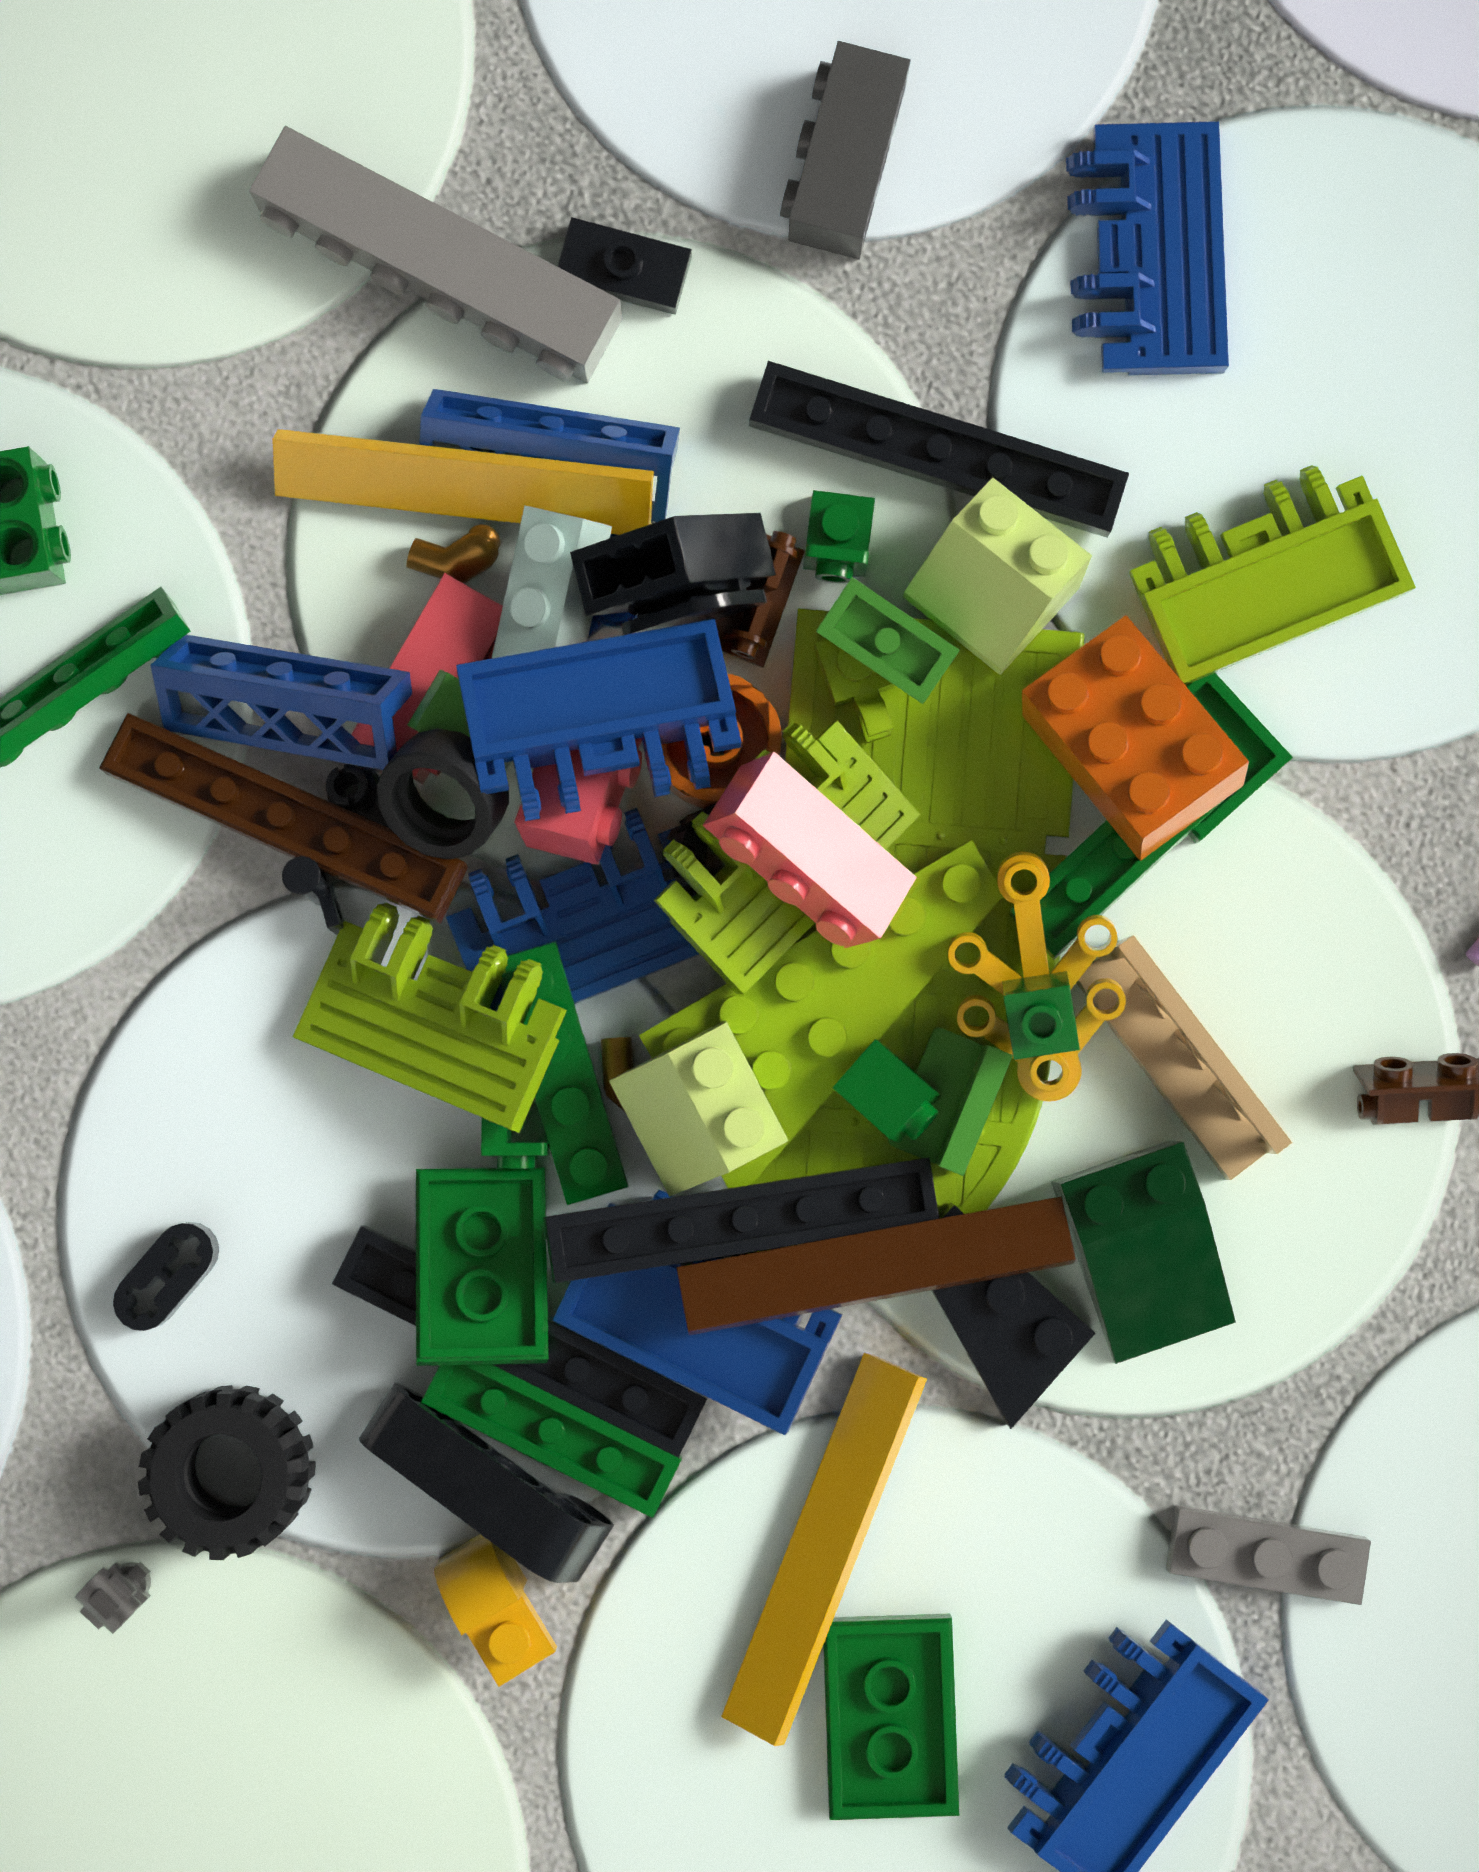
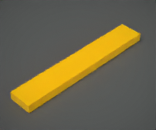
M277 429L272 438L275 496L521 524L524 506L526 505L612 526L611 534L616 535L651 524L654 471Z
M864 1353L721 1715L727 1721L773 1746L785 1744L927 1381V1378L869 1353Z

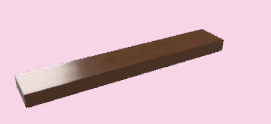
M128 712L99 766V769L108 776L289 857L305 856L311 858L317 863L321 871L439 924L442 923L468 869V865L457 858L447 860L426 856L406 845L390 828Z
M1062 1196L680 1266L677 1267V1274L688 1335H694L1074 1264L1076 1256Z

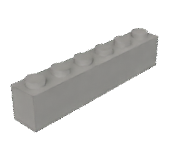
M286 125L283 127L249 189L261 213L260 220L272 230L289 238H293L295 232L315 241V249L329 260L342 266H348L352 260L371 270L370 277L383 288L398 295H403L407 289L426 299L425 306L440 318L454 324H458L460 319L463 318L482 328L481 336L494 346L513 353L515 348L518 347L538 357L536 364L542 370L560 380L569 381L571 376H574L588 384L623 320L621 302L617 297Z

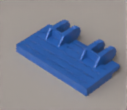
M1219 121L1095 124L1093 128L1094 151H1079L1066 158V172H1069L1070 176H1075V178L1121 177V188L1074 191L1070 196H1067L1068 210H1070L1071 214H1076V216L1122 215V220H1098V274L1077 276L1070 280V289L1074 298L1084 300L1125 299L1126 312H1089L1082 315L1079 314V316L1072 319V333L1076 337L1079 336L1081 338L1127 337V342L1102 344V373L1128 372V376L1225 373L1229 367Z
M715 619L456 665L480 791L486 794L508 791L509 785L504 763L513 762L525 821L540 819L539 813L542 810L539 792L534 787L531 768L555 764L559 780V785L557 786L560 804L564 807L565 813L581 811L570 751L579 749L584 776L640 766L635 739L642 738L654 797L670 795V787L672 785L669 767L665 764L662 744L678 741L684 742L688 760L689 779L696 790L711 787L700 727L708 726L714 752L741 748L742 742L735 716V704Z
M637 808L624 812L626 818L624 824L631 841L636 843L645 867L621 876L612 854L613 845H605L600 863L608 884L600 887L591 863L585 862L539 880L549 904L548 908L541 910L519 854L505 859L507 865L505 870L512 887L517 891L525 914L503 922L493 897L495 893L488 876L484 875L482 869H478L468 873V878L489 931L481 932L472 907L446 917L465 968L472 972L486 947L498 946L505 949L508 955L556 941L575 1004L697 957L700 954L670 923L671 919L654 902V899L675 879L664 882L662 871L672 867L669 861L659 864ZM672 829L658 834L663 848L671 842L666 838ZM501 984L489 1008L496 1012L504 996Z
M659 1189L654 1194L652 1200L669 1198V1195ZM611 1202L608 1207L617 1205ZM716 1257L693 1261L692 1264L724 1259L726 1257ZM687 1262L570 1281L552 1321L783 1435L789 1432L843 1315L833 1309L812 1312L805 1328L799 1326L804 1315L802 1314L688 1335L677 1274V1267L686 1266Z
M1167 1619L1150 1640L1156 1648L1170 1657L1166 1663L1118 1627L1108 1637L1117 1652L1126 1659L1133 1660L1144 1669L1131 1687L1120 1680L1106 1665L1097 1663L1093 1659L1083 1670L1093 1682L1130 1710L1126 1716H1123L1103 1701L1073 1740L1070 1746L1090 1762L1088 1766H1085L1080 1760L1037 1730L1029 1741V1745L1039 1758L1047 1764H1052L1064 1775L1051 1790L1037 1780L1027 1769L1019 1767L1014 1763L1011 1764L1004 1774V1778L1013 1787L1050 1814L1045 1821L1026 1806H1023L1007 1827L1008 1830L1031 1847L1040 1858L1060 1872H1139L1269 1701L1256 1687Z

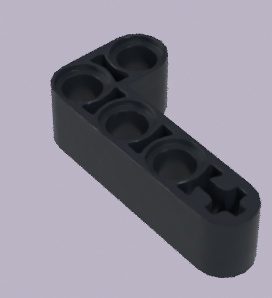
M394 1383L360 1435V1443L531 1572L554 1583L580 1581L613 1529V1522L580 1498L570 1494L555 1493L457 1420L421 1403L422 1395L404 1385Z

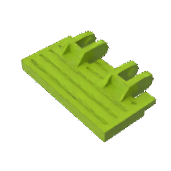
M1310 465L1301 469L1300 486L1316 521L1315 524L1305 528L1282 481H1277L1276 479L1264 484L1263 494L1270 513L1220 534V538L1229 556L1227 560H1223L1203 515L1195 512L1184 517L1186 536L1202 569L1188 576L1175 548L1174 541L1166 528L1164 529L1161 526L1148 532V540L1155 560L1130 570L1129 575L1167 664L1185 685L1406 595L1416 588L1377 498L1373 499L1363 475L1339 484L1335 488L1345 510L1340 513L1328 484L1325 482V477L1318 466Z
M838 720L833 721L816 739L802 725L794 722L782 731V737L785 739L788 747L815 775L809 783L885 850L921 815ZM764 749L755 759L770 754L771 752L766 751ZM702 811L692 821V827L695 829L698 837L711 848L725 866L713 877L696 859L690 849L672 840L663 849V855L697 894L692 898L677 881H672L654 899V902L671 919L670 923L736 994L744 995L815 922L797 906L777 898L768 888V881L748 864L741 863L728 856L721 849L719 839L702 826L709 816Z
M387 902L377 904L369 915L370 918L366 921L364 928L344 920V928L339 930L292 1037L520 1133L559 1040L555 1037L567 1011L559 1006L538 999L528 1024H523L542 980L543 971L541 963L530 959L521 961L508 984L496 1012L489 1008L501 983L505 968L508 965L507 960L509 958L505 949L495 945L486 947L473 972L428 954L416 981L414 980L415 975L426 953L430 938L433 935L432 930L434 928L430 923V919L418 915L417 917H411L409 922H406L407 924L403 928V933L400 935L386 967L381 965L399 922L400 914H398L397 906Z

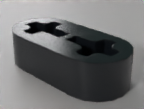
M186 1222L171 1226L161 1234L120 1282L114 1293V1311L123 1325L132 1330L145 1331L163 1325L175 1314L210 1273L218 1260L219 1244L217 1237L211 1229L201 1223ZM197 1237L201 1243L197 1246L196 1253L202 1259L199 1265L194 1262L186 1263L180 1266L173 1274L168 1267L180 1252L177 1246L174 1245L176 1238L185 1241ZM160 1278L165 1285L153 1300L159 1311L157 1314L148 1311L137 1315L133 1310L138 1301L132 1293L134 1287L139 1290L147 1289L153 1286Z

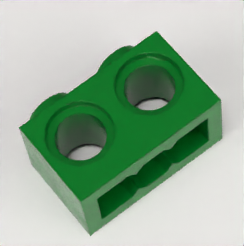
M29 446L0 451V492L9 480L23 478L21 494L11 502H0V595L66 584L63 564L71 562L69 540L64 527L56 525L53 507L54 502H60L61 490L56 470L52 464H46ZM23 539H32L34 546L29 559L22 564L11 565L10 552L13 546Z

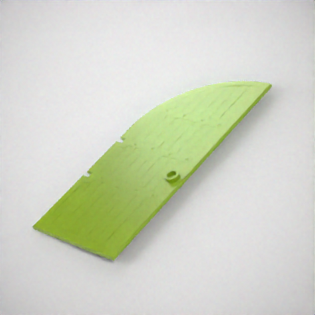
M798 608L788 725L792 722L802 725L816 739L833 721L838 720L921 814L886 850L913 874L962 844L973 840L996 882L1000 864L1013 853L1026 851L1036 854L1045 862L1049 873L1067 857L1063 854H1045L1046 836L1069 838L1074 779L1022 716V690L1084 645L1085 633L1042 629L1003 673L999 675L932 620L913 618L958 648L960 652L924 704L897 686L881 692L880 695L888 709L893 730H890V736L866 744L853 703L850 702L837 707L833 706L814 650L816 642L826 639L817 633L816 630L829 611ZM786 743L785 762L809 782L815 775ZM1019 870L1013 874L1011 884L1017 891L1027 892L1035 886L1036 876L1029 870ZM1002 897L972 933L979 935L984 940L989 952L1023 976L1016 921L1009 915L1014 904ZM814 923L797 941L816 931V923ZM965 942L955 951V955L960 962L971 964L979 958L980 950L975 944ZM1047 954L1049 973L1059 962L1060 955L1053 960ZM948 959L878 1041L887 1046L914 1071L917 1069L931 1032L936 1027H941L979 1044L990 1045L999 1049L983 1036L971 1037L963 1033L957 1023V1010L965 998L972 995H981L992 1002L995 1007L996 1016L1008 1023L1004 997L974 973L962 974L956 971ZM972 1006L965 1011L964 1018L972 1026H982L987 1022L989 1014L981 1006ZM1013 1058L964 1176L931 1163L939 1214L950 1202L964 1214L987 1210L1006 1185L1029 1143L1043 1101L1033 1098L1022 1088L1017 1076L1018 1062ZM1051 1060L1042 1062L1037 1068L1039 1077L1047 1081ZM834 1090L753 1184L921 1158L891 1146L888 1143V1138ZM760 1250V1251L748 1252V1253H744V1255H745V1254L756 1253V1252L767 1251V1250Z

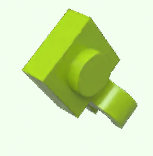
M828 639L816 642L814 650L833 706L837 707L850 702L853 703L866 744L890 736V730H893V725L880 693L893 689L895 685Z

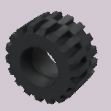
M232 1385L220 1386L212 1391L203 1392L175 1407L165 1415L166 1419L163 1423L154 1427L147 1438L152 1444L149 1449L141 1453L138 1467L146 1469V1476L138 1481L139 1496L149 1494L152 1504L144 1509L150 1523L158 1517L161 1519L166 1528L159 1535L169 1544L179 1538L185 1542L182 1552L196 1557L202 1551L209 1552V1560L224 1561L230 1554L235 1553L238 1558L252 1554L262 1545L264 1547L268 1545L299 1515L298 1511L307 1502L312 1491L308 1484L309 1480L315 1476L316 1461H309L308 1452L314 1446L310 1434L302 1436L298 1425L303 1420L295 1410L290 1414L285 1412L281 1408L284 1400L272 1393L268 1397L259 1395L260 1388L248 1385L241 1389H233ZM217 1434L236 1437L246 1443L257 1456L262 1471V1483L258 1496L250 1504L239 1507L221 1504L208 1496L201 1487L196 1474V1456L201 1443L208 1437Z

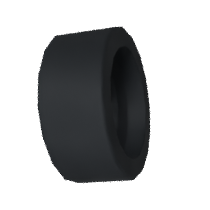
M439 728L419 732L408 740L384 767L377 785L379 809L388 827L411 848L426 856L447 860L469 856L483 846L502 821L510 803L509 790L491 794L481 793L470 737L461 732ZM423 767L439 770L454 778L468 792L475 807V818L469 820L448 818L433 810L420 797L413 782L412 771Z

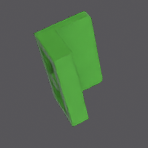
M853 577L816 630L817 633L922 704L925 703L960 652L958 648Z
M941 1027L934 1028L915 1072L941 1094V1097L933 1104V1107L939 1113L931 1125L916 1140L913 1141L906 1135L900 1143L891 1141L889 1138L888 1143L919 1158L930 1157L931 1163L964 1176L1013 1055L990 1045L979 1044Z

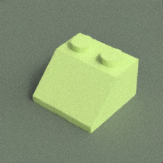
M992 478L951 521L904 591L903 598L1001 675L1079 590L1092 555L1001 483Z
M725 1020L609 1080L669 1197L729 1173L789 1141Z

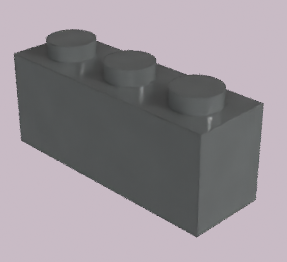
M837 41L832 63L820 61L812 92V99L821 101L816 122L804 120L796 151V158L805 160L800 181L788 180L780 210V217L789 219L788 241L860 260L905 93L911 59Z

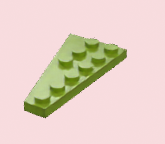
M973 840L962 844L913 873L917 878L881 939L844 948L828 941L816 930L794 943L744 995L736 994L726 983L638 1035L651 1058L723 1020L728 1023L789 1140L735 1170L721 1175L728 1188L753 1185L834 1092L832 1087L874 1039L879 1040L948 961V948L952 939L960 933H972L1002 899L1003 896L999 891L998 883Z

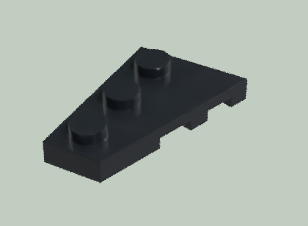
M950 1202L939 1214V1219L964 1213ZM1029 1272L931 1290L942 1312L963 1345L969 1360L995 1402L1000 1415L1010 1429L1014 1427L1096 1334Z

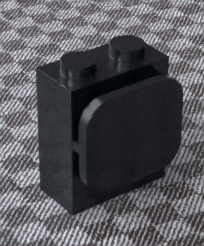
M761 513L672 516L570 552L586 616L625 612L638 616V618L621 624L623 635L711 619L718 620L762 606L767 603L764 589L746 590V588L750 586V583L776 575Z

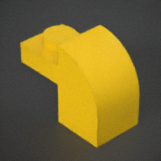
M478 1534L438 1560L434 1567V1575L446 1608L461 1636L465 1633L468 1635L498 1687L556 1652L557 1645L523 1590L527 1579L515 1559L484 1536Z

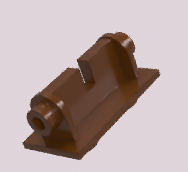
M773 531L771 536L766 534L776 575L750 583V586L746 588V590L764 589L767 603L715 620L722 652L761 668H764L805 552V550L795 546L797 539L794 536L781 531Z
M1447 1053L1439 1056L1437 1061L1411 1062L1405 1058L1389 1056L1376 1059L1374 1064L1353 1065L1354 1074L1368 1093L1358 1094L1357 1096L1358 1116L1361 1120L1370 1119L1373 1125L1418 1122L1419 1100H1428L1427 1117L1430 1121L1476 1120L1479 1117V1058L1462 1053Z

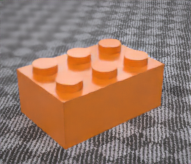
M1127 615L1123 616L1022 690V716L1140 861L1244 785L1249 765L1248 759Z

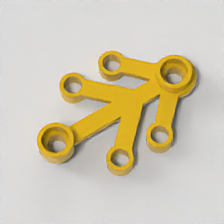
M1020 851L1009 855L1002 861L997 873V882L1002 896L1014 904L1023 976L989 952L984 940L979 935L971 932L960 933L952 939L948 948V959L956 971L962 974L974 973L1002 995V981L1067 971L1071 990L1096 957L1108 955L1113 951L1117 944L1118 935L1113 922L1107 917L1092 915L1085 918L1078 927L1077 939L1049 973L1040 900L1048 891L1050 876L1045 862L1039 856L1031 852ZM1019 870H1029L1036 876L1035 886L1027 892L1017 891L1011 884L1013 874ZM1094 925H1102L1110 932L1108 941L1099 947L1091 946L1085 941L1086 931ZM965 942L975 944L980 950L979 958L971 964L960 962L955 955V950L960 944ZM1101 978L1091 983L1088 987L1085 997L1086 1005L1075 1016L1080 1050L1015 1060L1018 1062V1080L1026 1093L1035 1099L1051 1102L1067 1097L1076 1089L1082 1073L1081 1062L1078 1057L1079 1052L1104 1021L1113 1020L1124 1011L1126 998L1118 982L1109 978ZM1102 989H1111L1118 995L1116 1005L1107 1010L1099 1009L1093 1003L1095 994ZM972 995L965 998L957 1010V1023L961 1031L971 1037L983 1036L1000 1050L1013 1055L1008 1023L996 1016L995 1007L992 1002L981 995ZM972 1006L985 1008L989 1014L987 1022L982 1026L968 1024L964 1018V1013L968 1008ZM1047 1060L1057 1062L1062 1068L1059 1077L1051 1081L1044 1080L1037 1074L1038 1066Z

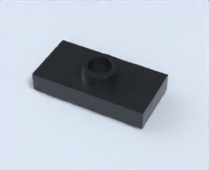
M571 217L557 267L617 297L621 301L676 315L692 259V249Z

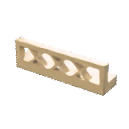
M1134 935L1122 939L1116 944L1112 952L1098 957L1092 962L1076 984L1085 996L1091 983L1101 978L1115 980L1121 985L1126 998L1124 1011L1117 1018L1105 1022L1226 1180L1234 1179L1266 1153L1279 1154L1293 1143ZM1111 989L1099 990L1093 998L1094 1005L1102 1010L1112 1008L1118 1001L1117 993Z

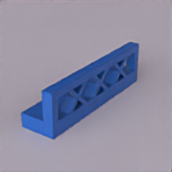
M433 389L421 414L419 445L435 447V441L456 444L463 450L483 452L482 449H487L488 453L504 454L506 452L519 454L523 457L654 471V476H657L655 501H652L651 521L658 522L666 519L672 469L678 450L680 427Z
M187 634L172 644L150 665L163 728L168 731L383 770L397 753L392 717L412 695L410 672ZM178 691L190 693L209 713L203 716L182 712ZM231 701L246 703L265 723L262 726L247 724L228 704ZM288 711L304 713L322 733L318 736L302 733L285 714ZM346 721L372 725L374 746L360 744L342 725Z

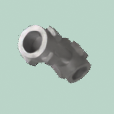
M141 1561L139 1563L129 1562L122 1566L116 1562L108 1570L103 1567L74 1597L84 1606L79 1612L98 1630L104 1626L114 1634L150 1598L151 1595L148 1591L151 1587V1571Z

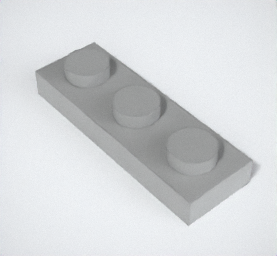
M1175 1505L1166 1570L1170 1574L1362 1605L1371 1540L1360 1535Z

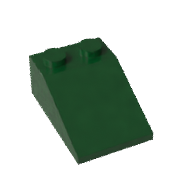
M1169 1140L1051 1181L1055 1196H1062L1073 1247L1115 1364L1236 1323L1206 1204L1184 1141Z

